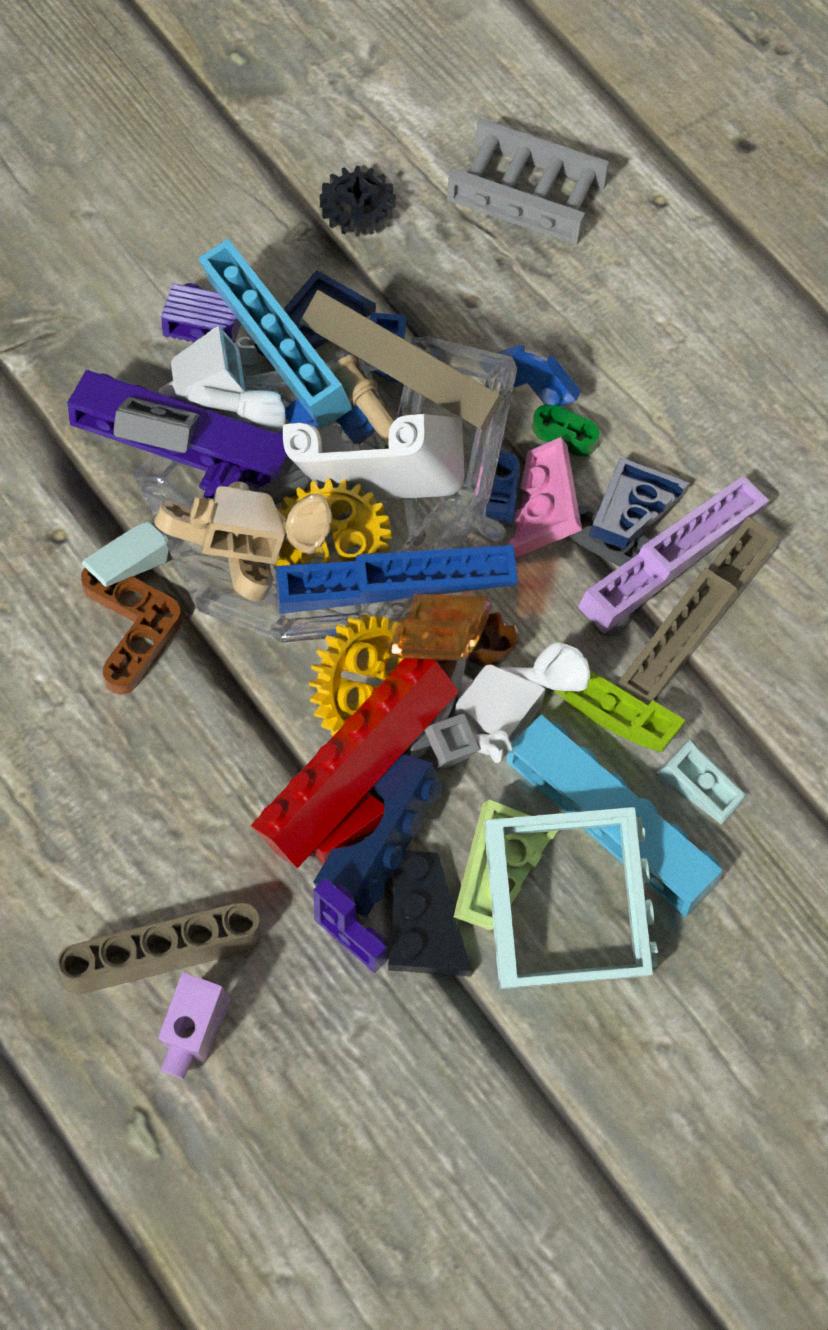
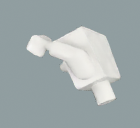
M220 326L212 329L172 359L173 381L158 390L161 395L176 397L185 403L202 409H221L236 412L239 420L247 421L253 426L270 432L281 433L283 429L282 424H285V405L281 402V395L279 393L265 390L245 391L242 365H252L257 362V349L254 347V342L249 337H241L237 339L236 343H233Z
M561 642L549 644L539 654L534 667H496L486 665L475 680L463 674L457 694L459 700L456 704L455 716L465 714L480 750L478 753L490 755L492 760L498 763L502 761L508 750L512 751L514 749L511 742L527 728L542 708L545 694L544 687L561 691H580L587 688L590 678L588 661L583 657L578 648Z

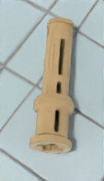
M353 354L347 355L337 361L330 370L342 384L350 404L360 408L389 448V429L396 418L377 394V383L374 379H368L359 367L357 356Z

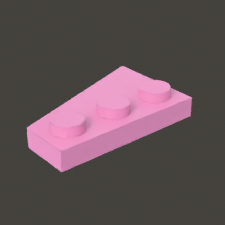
M560 437L528 451L520 487L523 492L521 508L516 510L514 523L517 525L515 538L509 541V545L514 547L515 558L582 530L567 444Z

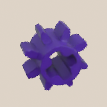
M221 463L218 468L209 465L199 488L205 490L204 498L214 499L218 487H228L234 482H243L245 476L239 467L231 463Z

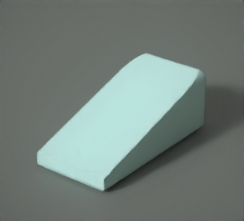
M147 521L135 526L85 558L82 565L107 587L165 564L170 542L157 528Z
M691 740L680 746L657 771L669 785L720 824L729 817L747 796Z

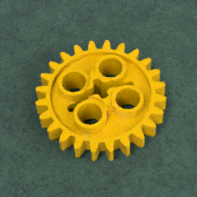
M330 478L326 479L325 486L322 489H319L317 484L312 481L310 485L311 492L305 493L298 487L296 488L298 499L294 501L285 496L283 499L287 509H277L287 519L292 507L299 500L310 494H322L326 498L332 513L330 527L340 562L355 561L356 555L391 553L390 546L387 544L393 541L391 530L388 529L391 527L389 517L384 515L385 510L382 503L375 504L376 501L372 492L363 496L360 484H357L349 491L347 482L344 479L340 482L338 488H333ZM342 513L351 514L345 520H335ZM326 538L322 546L317 547L316 551L312 554H306L298 550L289 541L282 542L276 563L273 565L275 572L276 566L308 564L315 557L324 558L321 563H331L332 559ZM352 546L361 547V549L354 554L345 553V551Z
M361 614L360 619L349 617L348 627L337 624V638L326 635L325 640L329 647L327 651L317 650V654L322 658L321 664L311 666V669L318 673V678L311 680L309 686L317 688V693L310 698V702L320 704L314 712V716L324 719L321 727L331 730L332 736L343 726L346 719L352 716L369 698L372 691L378 687L370 683L343 678L341 673L349 671L385 680L398 666L399 662L415 648V643L406 641L409 632L399 629L400 623L378 615Z

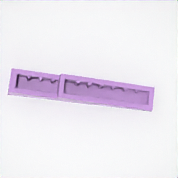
M744 476L740 477L644 544L638 555L586 590L578 608L605 634L736 531L747 517L752 518L764 509L769 500Z

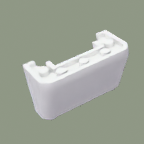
M428 414L399 417L392 423L389 429V449L359 450V444L345 441L340 435L342 434L341 426H327L321 430L319 426L304 423L282 424L285 452L311 481L317 484L319 489L324 488L326 479L330 478L333 488H338L340 482L344 479L347 482L349 491L357 484H360L363 496L372 492L375 500L449 496L458 492L464 482L462 418Z

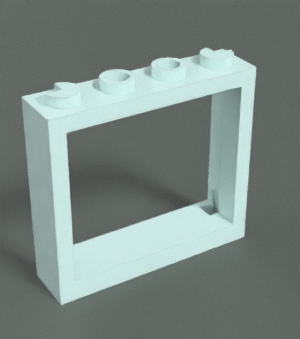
M635 807L485 820L484 833L499 990L648 977L653 975L652 967L658 966L656 955L658 950L655 941L649 942L648 925L654 924L652 901L645 900L643 883H649V866L647 858L640 859L639 842H645V828H643L642 817H636ZM620 825L634 964L517 975L504 835Z

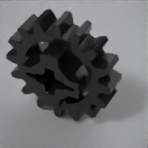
M356 166L354 172L349 173L344 167L342 168V176L338 177L332 173L330 175V183L322 184V193L320 194L322 218L329 219V227L331 228L340 225L341 234L345 235L351 229L354 230L355 236L359 237L361 230L366 229L372 235L374 234V226L377 225L384 229L386 227V219L393 218V210L396 206V194H393V184H385L386 175L384 174L375 177L373 168H369L366 173H363L360 166Z

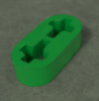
M548 404L539 406L533 415L532 429L539 439L548 443L561 437L568 446V452L577 456H588L596 450L600 433L597 425L591 420L558 405ZM549 419L555 420V423H551L549 426L543 425V422H548ZM582 434L588 435V438H584L582 441L576 439V437H580Z

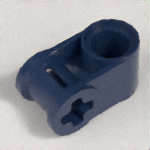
M497 451L488 457L482 488L480 487L475 521L481 522L483 518L504 521L506 526L512 527L520 468L519 461L514 454L507 451ZM503 472L508 474L509 476L500 477L497 476L496 473Z

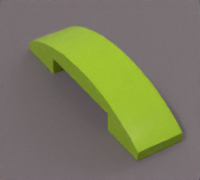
M591 670L586 689L580 691L553 690L572 707L607 730L635 744L659 752H663L686 722L685 719L654 700L649 705L643 703Z

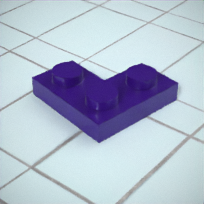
M324 878L313 889L314 920L372 972L376 973L386 962L387 947L385 946L384 938L374 928L368 926L365 929L356 921V901L353 895L340 884L334 886Z

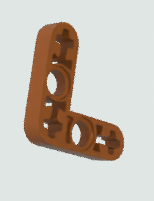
M84 568L81 573V582L85 595L134 622L103 666V678L107 689L115 694H127L138 686L181 625L180 606L172 597L134 577H129L107 587L101 582L94 586L92 579H98ZM110 587L114 589L113 595H111ZM129 591L138 592L142 596L141 601L135 605H126L120 599L122 595ZM166 611H170L171 618L163 617L157 625L156 613L164 614ZM156 625L158 627V632L154 630ZM145 637L153 641L152 648L146 652H137L131 647L138 638ZM127 657L131 660L129 665L127 663ZM128 665V678L121 676L118 680H115L114 671L121 673Z

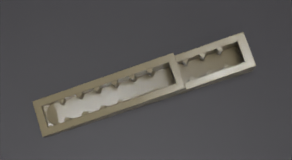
M317 290L299 322L485 431L504 398Z
M747 517L708 569L704 568L616 686L647 705L652 700L655 701L778 547L779 536L752 518Z

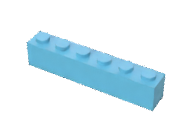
M229 238L198 258L210 284L321 430L352 409L342 384Z
M541 714L511 742L514 749L512 751L508 750L506 762L564 813L635 807L636 817H642L643 828H645V842H639L640 859L647 858L649 883L646 884L682 916L686 918L718 886L723 869L720 868L716 858L705 850L700 851L689 841L687 834L675 824L670 825L658 815L657 809L650 801L645 798H639L630 791L621 776L614 772L609 773L598 763L596 756L588 748H580L575 744L560 724L554 721L550 722ZM620 825L583 828L623 863Z

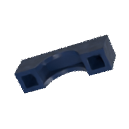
M404 754L396 760L374 785L385 805L380 824L365 840L349 847L332 849L313 881L315 886L324 878L334 886L337 884L344 886L355 898L356 913L365 917L368 916L374 904L381 899L384 887L393 871L400 866L403 854L412 838L419 833L428 810L440 796L443 783L431 762Z

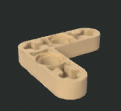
M173 501L162 502L154 519L155 526L170 536L203 546L206 527L204 529H196L191 525L189 517L192 507ZM228 557L232 584L235 591L246 599L263 601L273 584L270 564Z

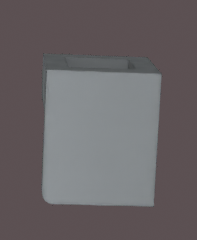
M464 713L437 722L424 729L437 758L432 762L436 772L460 764L480 750Z

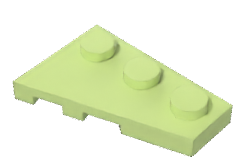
M492 800L482 803L453 917L488 930L493 929L484 823L485 820L531 815ZM558 831L504 835L510 905L520 892V886L530 870L536 867L543 856L541 853Z

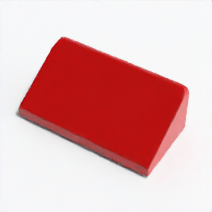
M367 792L313 853L324 865L332 849L345 848L357 844L376 830L382 820L385 805Z

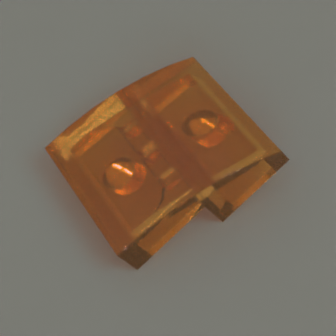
M414 594L407 619H398L388 654L390 657L465 661L475 648L483 632L492 604L487 596Z

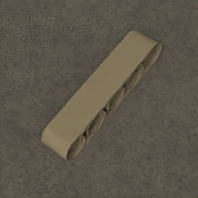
M244 902L234 903L72 944L64 948L59 954L57 967L64 987L68 991L75 994H85L245 953L254 949L259 944L261 938L259 914L250 904ZM239 922H246L252 926L245 933H237L232 930V927ZM201 932L212 936L205 943L198 944L191 940L195 934ZM158 943H167L171 946L163 954H155L150 951ZM118 953H125L130 956L122 964L116 965L109 962ZM83 963L88 965V969L80 975L68 973L69 969L75 964Z

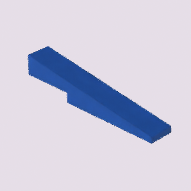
M513 545L356 555L355 561L276 566L275 577L279 614L514 586L518 583Z

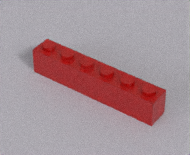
M413 649L399 662L398 666L381 685L372 691L369 698L357 711L346 719L343 726L317 751L308 764L290 780L289 784L272 803L263 809L260 816L250 826L276 855L298 869L458 694V689L437 661Z

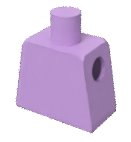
M182 972L159 1034L160 1042L168 1049L160 1071L184 1080L192 1058L202 1062L206 1061L231 1003L222 986ZM195 1028L194 1033L190 1037L182 1038L186 1030Z

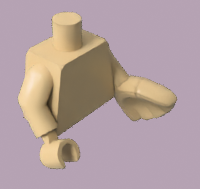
M234 482L228 487H218L214 499L195 496L189 517L190 523L194 528L204 529L206 527L202 553L274 565L282 542L289 541L298 550L306 554H312L316 551L317 547H321L325 542V538L328 537L331 530L330 524L332 523V513L326 498L322 494H310L299 500L292 507L286 519L276 509L270 495L250 491L248 485L243 482Z

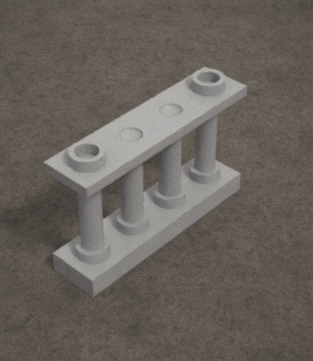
M479 118L475 146L480 147V150L468 172L453 168L448 178L447 201L577 245L582 236L585 213L579 211L580 206L591 185L601 189L605 188L609 161L502 126L499 123ZM494 152L513 158L501 183L481 177ZM526 163L545 169L533 194L514 189ZM558 174L577 180L565 206L546 200Z

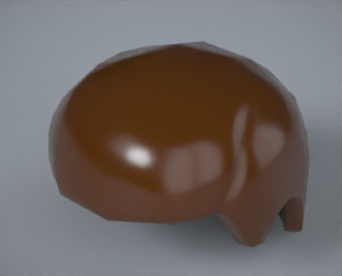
M476 611L467 614L469 621L467 659L482 667L486 665L494 666L505 661L519 642L517 625H507L502 620L500 612L485 613Z

